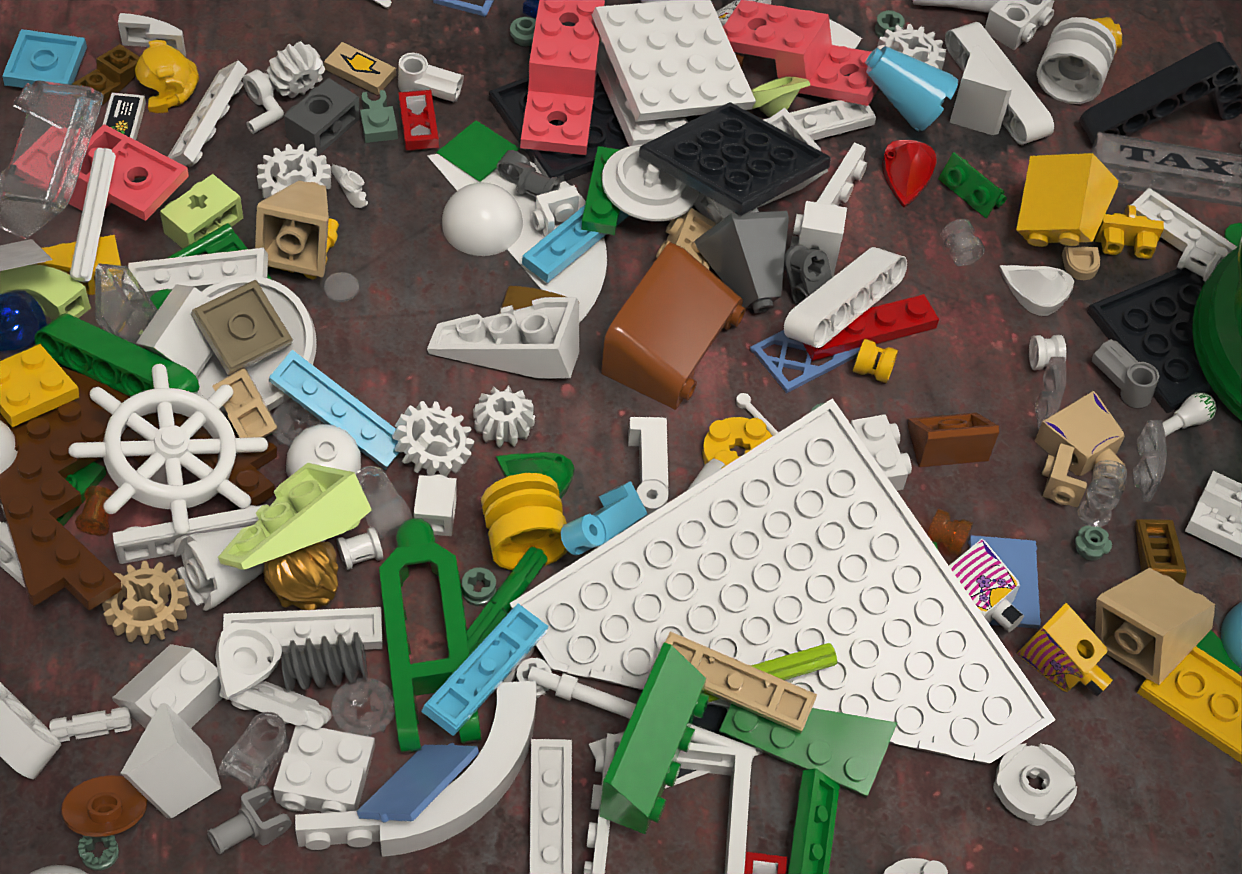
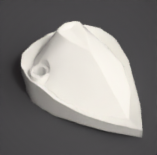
M999 266L1007 286L1018 302L1030 313L1048 316L1061 308L1072 293L1074 280L1064 270L1047 266Z
M239 622L227 625L221 632L217 642L215 658L220 684L226 700L247 691L265 680L275 670L281 658L282 647L280 641L271 633L260 627Z

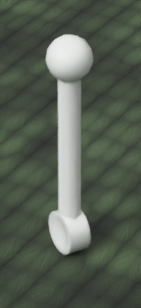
M741 393L737 396L736 405L739 408L747 409L754 418L764 421L767 430L772 436L779 433L750 403L751 397L748 394Z

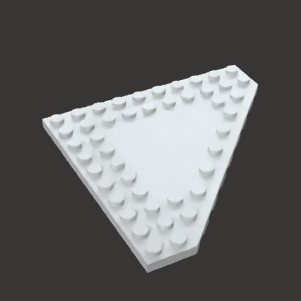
M833 398L510 603L512 609L519 603L549 626L546 634L538 641L536 647L551 670L643 690L661 647L670 631L750 666L831 643L837 655V664L835 666L785 681L817 694L812 708L898 722L890 744L988 765L1007 753L1011 748L1016 747L1055 721V718ZM722 699L708 703L709 705L727 709L731 705V703Z

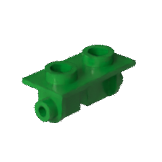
M955 152L950 156L938 178L985 218H988L995 205L999 208L1007 200L1002 188L994 185L968 164L966 159H962Z

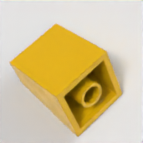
M1093 153L1030 156L1016 231L1029 244L1038 247L1047 246L1048 243L1077 246L1079 242H1093L1118 187L1117 178Z

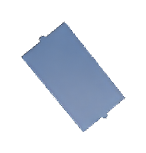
M454 743L448 745L424 744L421 747L422 750L417 751L356 811L359 819H376L382 822L389 820L414 821L479 754L477 746L455 745Z

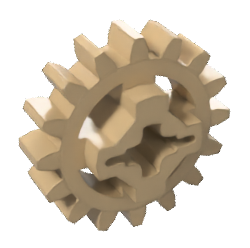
M143 561L139 570H135L129 564L127 565L128 574L125 576L119 573L114 574L121 580L122 591L104 601L102 606L105 611L106 622L108 625L113 626L114 633L117 636L126 631L128 642H133L137 635H140L144 643L148 644L153 634H156L159 639L163 640L165 639V629L169 628L176 632L178 630L176 618H187L185 606L190 605L186 584L184 579H178L177 571L174 568L165 573L162 562H159L154 569H150L148 562ZM171 593V602L167 607L165 604L169 601L168 595ZM125 597L126 600L122 603L123 609L120 610L121 601Z

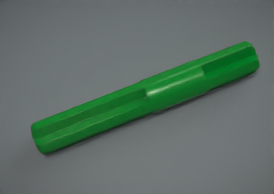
M530 547L467 629L470 655L512 609L510 603L523 595L547 563L548 557L540 548Z

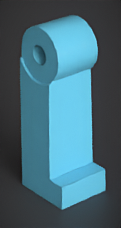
M631 481L599 496L604 506L592 515H584L563 525L561 528V540L567 551L573 555H580L591 548L598 547L648 514Z

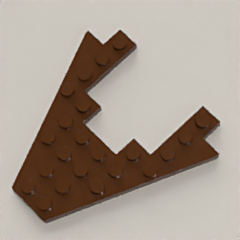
M61 367L78 386L79 398L15 427H11L0 413V420L10 428L15 436L14 450L18 451L12 465L0 474V504L30 603L35 606L63 588H66L90 611L122 591L121 580L56 520L58 517L82 504L81 493L65 478L101 458H73L69 454V447L73 443L103 442L107 424L112 414L90 398L91 389L100 387L121 403L130 398V396L88 376ZM157 412L142 416L143 419L158 430L160 429ZM173 413L174 423L179 427L189 418L182 414ZM202 426L190 439L213 438ZM127 427L121 436V441H147L130 427ZM233 429L235 438H240L236 430ZM268 442V448L264 452L236 453L235 462L228 480L250 496V505L257 506L275 495V485L257 470L277 458V446ZM193 454L212 469L218 463V454ZM150 456L132 457L142 465Z

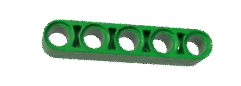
M61 314L35 334V344H41L56 362L130 397L140 392L154 389L152 367L155 364H163L166 367L169 388L181 389L194 394L199 391L200 386L196 376L186 367L70 314Z

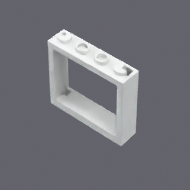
M607 733L606 749H597L595 772H603L602 785H593L591 809L599 810V813L603 780L623 735ZM691 743L688 752L680 750L676 762L681 764V768L731 776L724 874H744L752 749ZM599 813L598 823L589 822L587 847L595 848L593 862L585 861L584 874H605L610 820L599 817Z

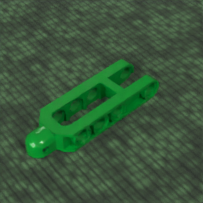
M411 518L400 525L396 534L397 548L379 567L396 724L401 753L422 750L417 726L419 724L416 696L436 693L470 656L456 555L436 543L432 526L421 518ZM430 562L432 572L438 575L440 580L450 658L410 664L409 654H411L406 630L405 620H407L401 587H403V582L410 576L408 565ZM478 710L459 730L462 744L482 741Z

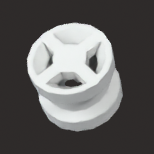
M1033 335L1029 344L1031 368L1033 370H1042L1044 367L1051 366L1054 370H1062L1066 362V343L1062 335H1053L1049 339H1044L1041 335Z

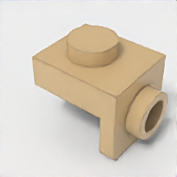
M1060 443L1056 455L1048 454L1042 475L1048 477L1042 497L1054 500L1061 505L1078 507L1086 491L1087 483L1067 476L1075 447Z

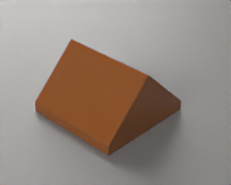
M977 412L907 418L908 429L919 468L989 461L999 435V425Z

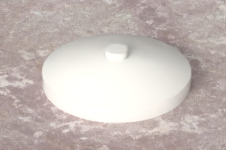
M238 276L222 280L209 286L202 293L213 300L253 280H257L293 339L291 345L245 367L270 411L290 398L269 382L270 375L290 351L294 350L312 365L314 363L317 344L312 318L301 300L290 289L279 282L258 276ZM213 353L197 377L200 387L196 394L206 400L215 392L212 386L229 377L215 353ZM222 406L219 410L224 415H228L224 406Z

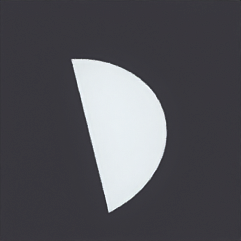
M439 154L428 155L430 160L457 191L466 185L479 183L478 180ZM530 162V165H531L532 167H535L536 172H538V173L541 174V172H540L539 169L536 167V165H535L534 163ZM496 168L481 182L495 184L508 191L518 203L523 218L521 235L507 250L541 290L566 297H577L579 301L580 323L595 304L605 279L607 250L604 237L551 281L546 283L522 265V255L545 238L542 230L538 231L535 228L532 219V211L536 210V197L528 193H518L516 190L517 185L504 179ZM564 181L560 183L559 189L566 188L571 185ZM580 194L578 210L586 204V201ZM555 222L554 230L563 222Z

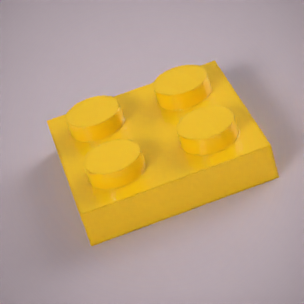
M41 344L0 361V413L11 427H15L79 398L78 386Z

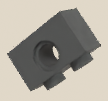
M327 78L318 87H314L308 96L297 105L292 106L284 115L287 139L298 146L304 144V150L306 151L316 148L318 157L360 120L359 96Z

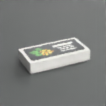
M111 93L103 124L136 140L146 106L145 96Z

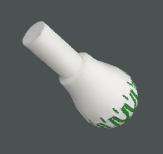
M1205 393L1192 394L1174 412L1171 418L1153 428L1154 435L1157 439L1161 440L1180 428L1185 429L1209 422L1216 412L1215 401Z

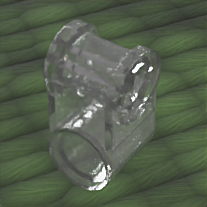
M367 466L360 469L356 473V477L372 509L364 517L369 528H375L381 542L397 534L400 525L413 517L406 502L399 496L386 473L381 468Z
M263 712L256 715L237 743L225 755L219 768V776L225 780L229 778L236 780L248 787V792L266 785L272 772L283 758L284 752L287 753L289 748V738L283 719L273 712ZM265 733H278V736L271 741L260 740Z

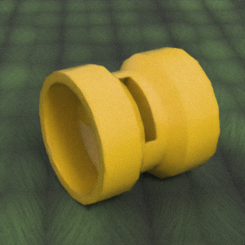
M864 339L853 372L861 375L869 373L874 375L876 380L887 383L894 367L898 350L891 347L883 349L877 347L875 342ZM879 353H880L881 356H880L879 362H878L877 367H876V370H875L874 367H875V364H876L878 355H879Z

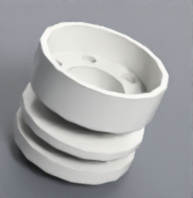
M1072 17L1061 21L1053 29L1037 70L1038 83L1045 93L1055 100L1067 104H1083L1096 98L1101 92L1117 49L1114 36L1108 28L1092 19Z

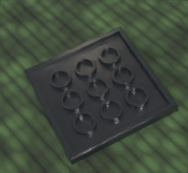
M598 72L596 75L587 154L579 155L524 149L542 175L549 178L557 177L561 182L568 181L593 171L598 146L619 150L629 147ZM529 76L489 91V100L520 144L528 96ZM553 120L549 122L552 125L556 126L564 124V122L560 120Z
M731 102L639 148L640 158L740 216L830 168L831 162L829 155Z
M1177 268L1090 304L1087 313L1108 340L1117 341L1138 362L1149 363L1158 370L1159 379L1153 397L1167 414L1179 409L1192 394L1205 393L1211 395L1215 393L1202 371L1193 340L1195 304L1205 281H1203L1202 276L1186 268L1182 270Z

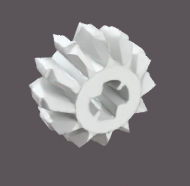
M300 41L294 46L288 44L283 51L278 50V55L269 60L270 66L266 70L275 89L282 96L288 95L290 98H294L299 93L305 95L307 90L313 89L314 84L323 79L321 75L326 69L316 49L312 48L310 44L304 45Z
M509 385L501 392L493 386L491 395L481 393L479 404H475L473 409L476 432L483 434L485 443L496 440L499 448L504 442H509L515 447L518 438L527 440L529 429H533L535 424L532 401L525 399L523 390L512 393Z

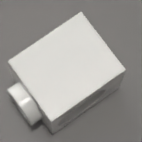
M419 475L413 514L414 518H421L432 526L434 535L452 536L457 501V478H447L443 475Z

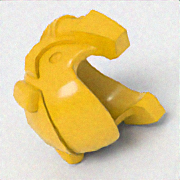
M164 40L149 41L150 47L146 48L136 63L135 74L141 84L159 92L158 96L149 98V112L168 113V108L183 104L193 94L199 81V74L196 64L187 59L178 49L167 45Z

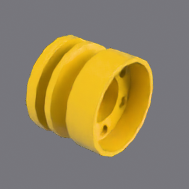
M540 473L516 474L496 481L485 490L481 497L485 524L489 529L488 536L493 561L502 568L513 570L530 547L540 548L544 551V554L548 557L547 563L544 566L557 561L566 554L567 549L561 540V528L567 522L562 514V501L559 496L558 485L551 477Z

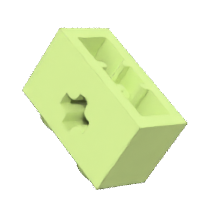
M214 174L202 182L196 183L189 191L176 200L169 202L165 208L160 210L164 233L181 248H185L227 223L232 227L243 219L240 195Z

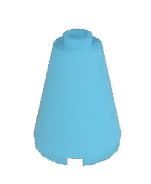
M884 46L881 50L875 48L865 62L868 66L866 70L868 76L911 127L917 131L925 130L937 119L944 110L941 105L945 98L948 97L951 100L958 86V79L952 74L887 46Z

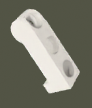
M630 417L628 446H639L640 485L636 492L648 513L646 516L667 504L669 495L667 418Z

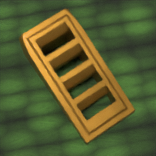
M1136 519L1135 528L1141 572L1151 568L1162 575L1171 577L1175 582L1183 586L1187 571L1173 520ZM1148 535L1165 536L1166 538H1149Z

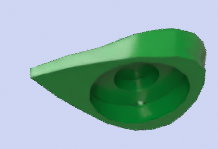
M540 452L496 456L505 477L522 473H540L551 477L558 485L560 499L566 494L573 480L574 465L570 459L561 454Z

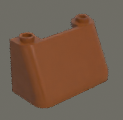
M672 242L668 243L612 321L604 340L601 374L677 410L683 399L689 400L697 386V381L693 379L695 368L721 329L729 330L732 325L737 327L741 323L746 308L742 306L743 299L683 247Z

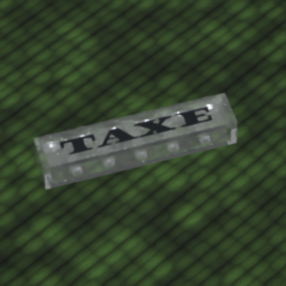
M1097 133L1090 153H1093L1117 178L1119 188L1143 192L1150 188L1162 195L1242 207V155L1108 133Z

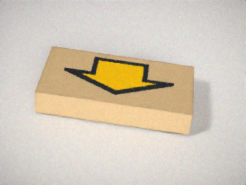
M341 42L324 61V67L327 71L376 95H379L380 90H384L396 76L395 67L344 42Z

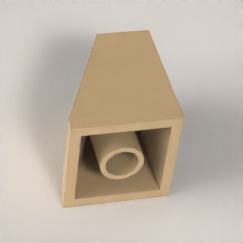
M1148 568L1105 591L1097 598L1095 635L1107 647V655L1160 685L1212 629L1215 604L1205 596L1194 593L1178 584L1171 577Z

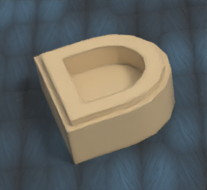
M1064 247L1062 257L1068 274L1077 280L1083 281L1095 277L1100 267L1098 247Z

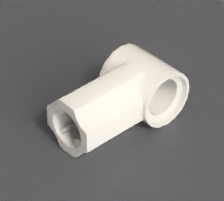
M407 53L399 59L398 88L401 92L431 90L433 96L457 102L463 85L464 75L428 65L427 59L419 53Z

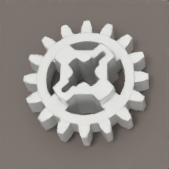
M908 24L905 30L899 25L895 26L894 32L887 29L884 37L879 38L877 46L880 50L887 46L941 70L946 54V49L942 48L943 41L934 40V32L925 34L924 27L922 26L918 30H913L911 24Z
M286 144V151L282 152L278 148H274V156L264 155V164L257 166L258 188L262 189L264 199L299 180L315 182L326 186V189L331 188V167L326 162V156L321 155L317 157L316 148H312L308 152L305 151L304 144H300L297 149H292L290 144ZM273 176L276 177V183L272 179Z
M421 401L417 408L410 405L395 424L397 428L392 438L398 440V443L394 449L396 452H405L406 455L402 462L404 464L411 461L414 462V471L416 473L424 468L427 469L428 476L434 475L436 471H439L441 475L447 477L450 471L457 473L470 457L471 452L469 450L473 446L474 440L467 437L471 432V428L460 425L464 417L460 415L454 418L451 415L452 408L450 406L445 411H442L438 402L434 401L431 408H428L425 402Z

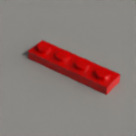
M925 294L869 308L820 348L805 343L803 345L813 361L862 346L864 339L878 344L937 328L939 318Z

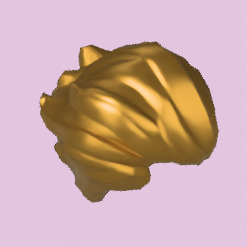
M318 542L264 562L265 582L280 599L283 607L295 605L302 610H316V608H321V606H327L334 599L338 587L337 572L339 567L336 563V551L330 542Z

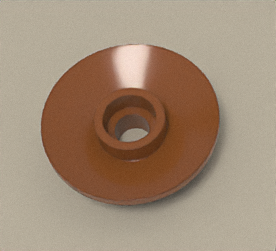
M100 776L82 782L67 794L62 803V817L65 824L78 834L90 837L111 836L131 828L143 817L147 808V799L123 776Z

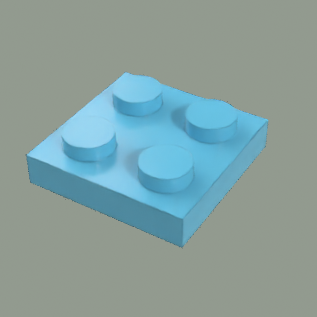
M21 29L2 75L4 85L70 94L72 83H74L87 49L85 38Z

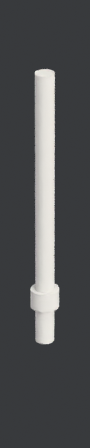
M532 666L527 681H536L537 685L556 691L555 696L569 701L571 698H575L631 719L637 705L578 683V678L565 673L559 676ZM691 724L690 728L695 729L692 742L752 749V763L756 752L755 747Z

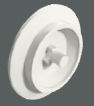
M642 145L623 148L607 160L602 172L603 189L609 200L618 209L630 216L647 221H667L684 215L693 207L697 200L699 191L640 158L639 148Z

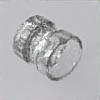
M958 219L949 223L940 234L945 247L951 249L950 256L957 266L970 265L980 259L985 252V247L980 238L974 236L975 229L968 219Z

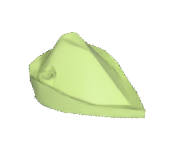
M782 77L753 88L751 91L756 102L752 109L758 108L769 118L783 108L788 110L799 90L810 86V81L799 77Z

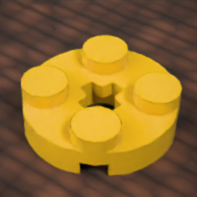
M731 417L714 421L710 425L709 432L704 439L702 451L704 464L714 458L727 466L741 457L738 456L736 451H730L734 446L744 447L746 449L744 454L771 438L772 435L767 430L765 422L758 418L749 419L744 417Z

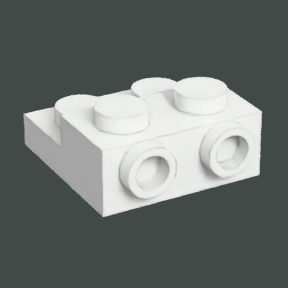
M886 414L851 420V426L896 491L903 490L908 474H911L912 467L909 455L907 453H900L898 448L900 432L897 424H889Z
M296 725L288 753L284 752L273 789L276 803L291 811H303L304 809L321 811V813L357 811L375 748V738L325 728L313 729L305 725Z

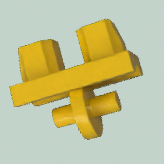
M1127 205L1124 214H1105L1096 233L1095 242L1102 243L1104 254L1117 255L1122 252L1124 245L1134 246L1135 255L1138 258L1150 259L1164 230V221L1149 220L1145 216H1137L1136 207L1134 205Z

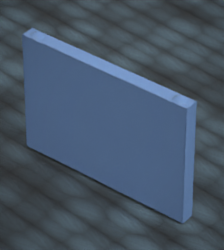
M970 535L968 541L969 549L979 540L983 539L1019 581L1020 587L1012 605L1024 615V618L1017 627L1039 629L1041 619L1036 541ZM994 619L989 623V625H999V626H1001V625H1000L996 620H994Z

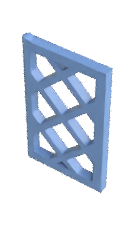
M784 330L751 346L750 351L754 353L782 389L788 393L856 358L861 347L832 355V360L820 366L810 364L811 358L808 352L805 363L786 360L787 347L801 350L806 349L802 342L789 339L784 334ZM773 344L782 345L780 358L767 356L763 349ZM785 367L804 372L803 375L788 381L782 374V369Z

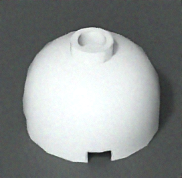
M317 424L304 429L293 440L287 452L286 472L288 477H290L306 463H312L355 472L358 478L361 470V453L355 439L346 430L335 425Z

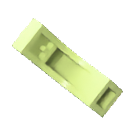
M32 264L0 271V318L9 313L22 310L40 312L52 320L65 313L79 318L91 309L86 287L80 282L73 280L69 274L61 270Z

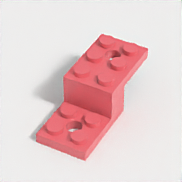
M539 0L529 61L528 96L520 148L579 155L587 154L600 44V34L592 18V13L595 7L604 6L605 0ZM572 22V23H574L575 25H574V26H565V25H563L562 23ZM553 120L563 121L564 124L556 126L552 125L549 122Z
M741 0L723 26L734 52L775 59L778 78L799 77L809 80L811 85L801 88L798 93L869 106L879 89L866 73L868 66L865 62L872 51L832 45L829 14Z
M55 124L12 166L15 176L83 211L94 151L97 148L111 149L116 157L105 209L112 203L145 221L189 177L186 166L105 124L88 140ZM57 162H65L62 166H55ZM146 177L142 182H132L135 178Z

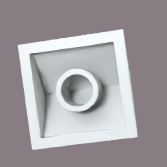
M979 45L972 48L949 123L986 134L996 135L999 134L1012 88Z
M176 284L136 344L186 367L197 378L214 352L191 316L192 309L211 301V299L195 287Z
M160 703L122 769L121 774L166 818H174L221 789V784L211 749L168 704Z

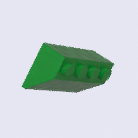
M664 642L602 786L599 817L646 834L651 821L658 823L667 801V799L661 797L665 786H674L681 768V764L676 762L680 750L688 752L695 734V729L690 728L695 716L702 718L709 700V695L704 694L706 677L671 644Z

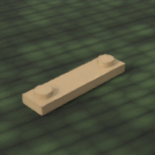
M671 631L669 632L665 643L671 644L706 677L704 692L800 734L802 733L817 694Z

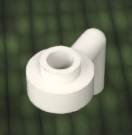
M256 69L244 75L243 85L248 96L255 104L263 105L267 112L246 123L248 130L254 134L282 119L284 112L273 97L275 86L267 73H262Z

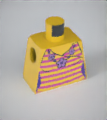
M1067 603L1017 653L1023 660L1065 692H1068L1081 681L1097 697L1113 681L1097 665L1100 659L1108 652L1107 647Z

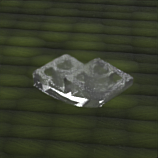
M1162 420L1147 421L1142 434L1137 439V450L1141 459L1133 470V481L1135 487L1140 488L1144 502L1152 500L1165 471L1167 444Z

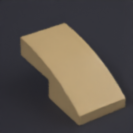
M245 368L212 386L215 391L225 384L232 387L233 395L223 406L240 438H264L278 430L268 407Z

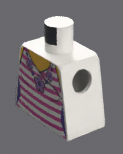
M981 539L949 565V567L987 622L990 623L994 619L1005 630L1011 632L1024 618V615L1012 605L1020 584L987 542Z

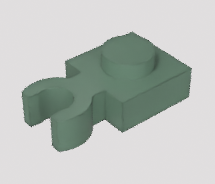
M380 90V98L376 101L370 100L367 92H363V109L360 110L365 143L398 139L393 106L387 107L386 92Z

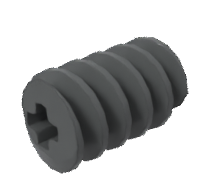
M353 632L351 644H347L343 635L338 634L335 646H331L327 637L322 636L319 648L315 649L311 639L306 638L304 650L299 651L295 641L290 640L288 652L283 653L282 651V672L288 692L293 691L296 679L304 690L310 687L312 677L320 688L326 685L328 675L334 685L341 684L344 673L350 683H356L359 671H361L365 680L368 681L365 648L358 632Z

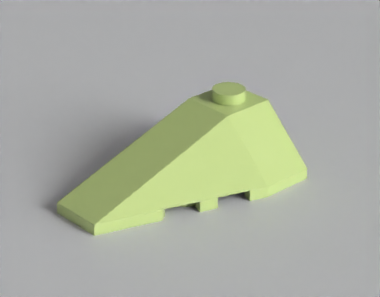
M306 463L274 491L275 501L270 507L269 505H262L256 512L258 521L254 525L241 529L218 556L221 564L246 570L354 529L359 525L360 520L372 511L355 472Z

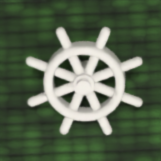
M155 364L152 367L154 389L135 394L123 403L100 387L91 389L90 398L112 414L107 424L103 442L73 443L69 447V454L73 458L103 457L110 477L119 487L104 502L105 512L108 514L116 513L132 497L152 507L171 509L174 531L179 535H184L190 528L187 508L208 501L218 492L240 508H247L251 504L250 496L228 479L235 462L236 453L264 452L268 448V442L263 437L235 438L229 421L219 410L233 395V389L230 385L220 386L206 400L189 391L169 388L166 367L163 364ZM157 412L160 429L158 430L143 419L142 416ZM173 413L182 414L189 418L179 427L174 423ZM202 426L213 438L190 439ZM130 427L147 441H121V436L124 430ZM193 454H218V463L212 469ZM128 456H150L137 470L125 458ZM182 466L201 480L183 485Z

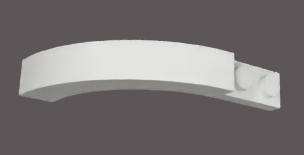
M536 681L502 682L496 688L495 718L484 747L467 770L449 784L414 821L389 820L382 822L376 819H359L356 811L295 815L298 847L306 846V848L311 850H322L333 844L366 847L371 845L372 842H380L382 857L428 848L446 841L470 827L491 810L508 791L526 759L535 723Z

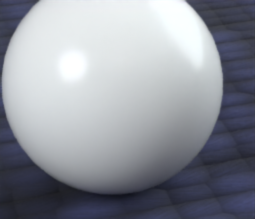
M479 182L462 187L450 197L442 215V230L447 241L456 249L476 256H490L504 252L518 240L523 228L522 213L515 198L502 187L491 183Z

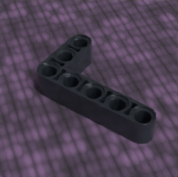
M1214 42L1090 107L1081 115L1079 122L1093 146L1101 149L1122 140L1205 95L1208 96L1223 120H1231L1242 114V76L1240 68L1224 44Z

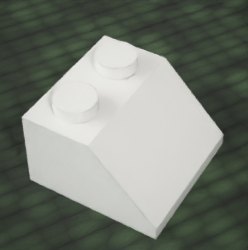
M170 644L112 699L119 707H127L131 717L146 729L160 703L168 704L192 728L223 697L219 696L221 684L218 668L194 648Z

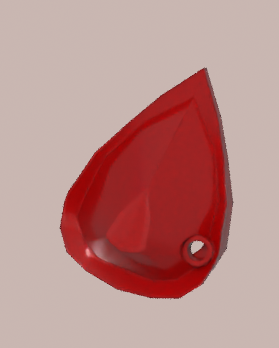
M914 140L892 141L885 150L882 162L884 177L903 208L914 201L927 187L937 163L936 153L933 148L925 143Z

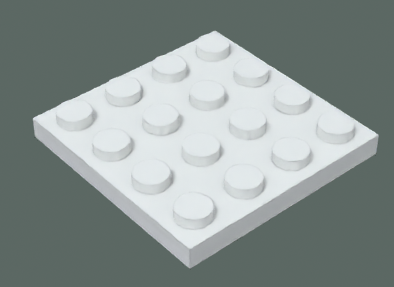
M673 0L595 7L592 18L636 122L703 115L729 102L744 110L752 109L756 100L711 0Z

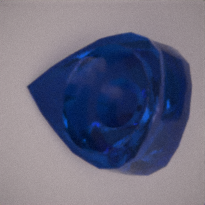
M13 290L1 294L0 351L17 350L35 344V334L47 325L41 306L33 296L24 290Z

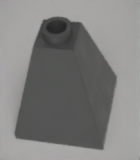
M787 211L747 212L742 216L737 213H731L695 240L697 249L723 283L743 299V307L753 308L754 313L771 310L774 307L773 302L781 297L789 221Z

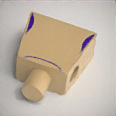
M1094 391L1042 422L1035 442L1052 456L1056 455L1060 443L1075 447L1069 470L1075 475L1082 476L1098 467L1108 479H1112L1125 467V464L1116 455L1124 439V432Z

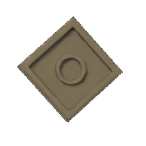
M253 280L192 309L191 316L228 376L291 345L293 342L291 335L257 280Z

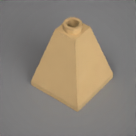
M299 180L258 203L255 249L264 248L268 253V266L324 277L329 220L326 186L315 182Z

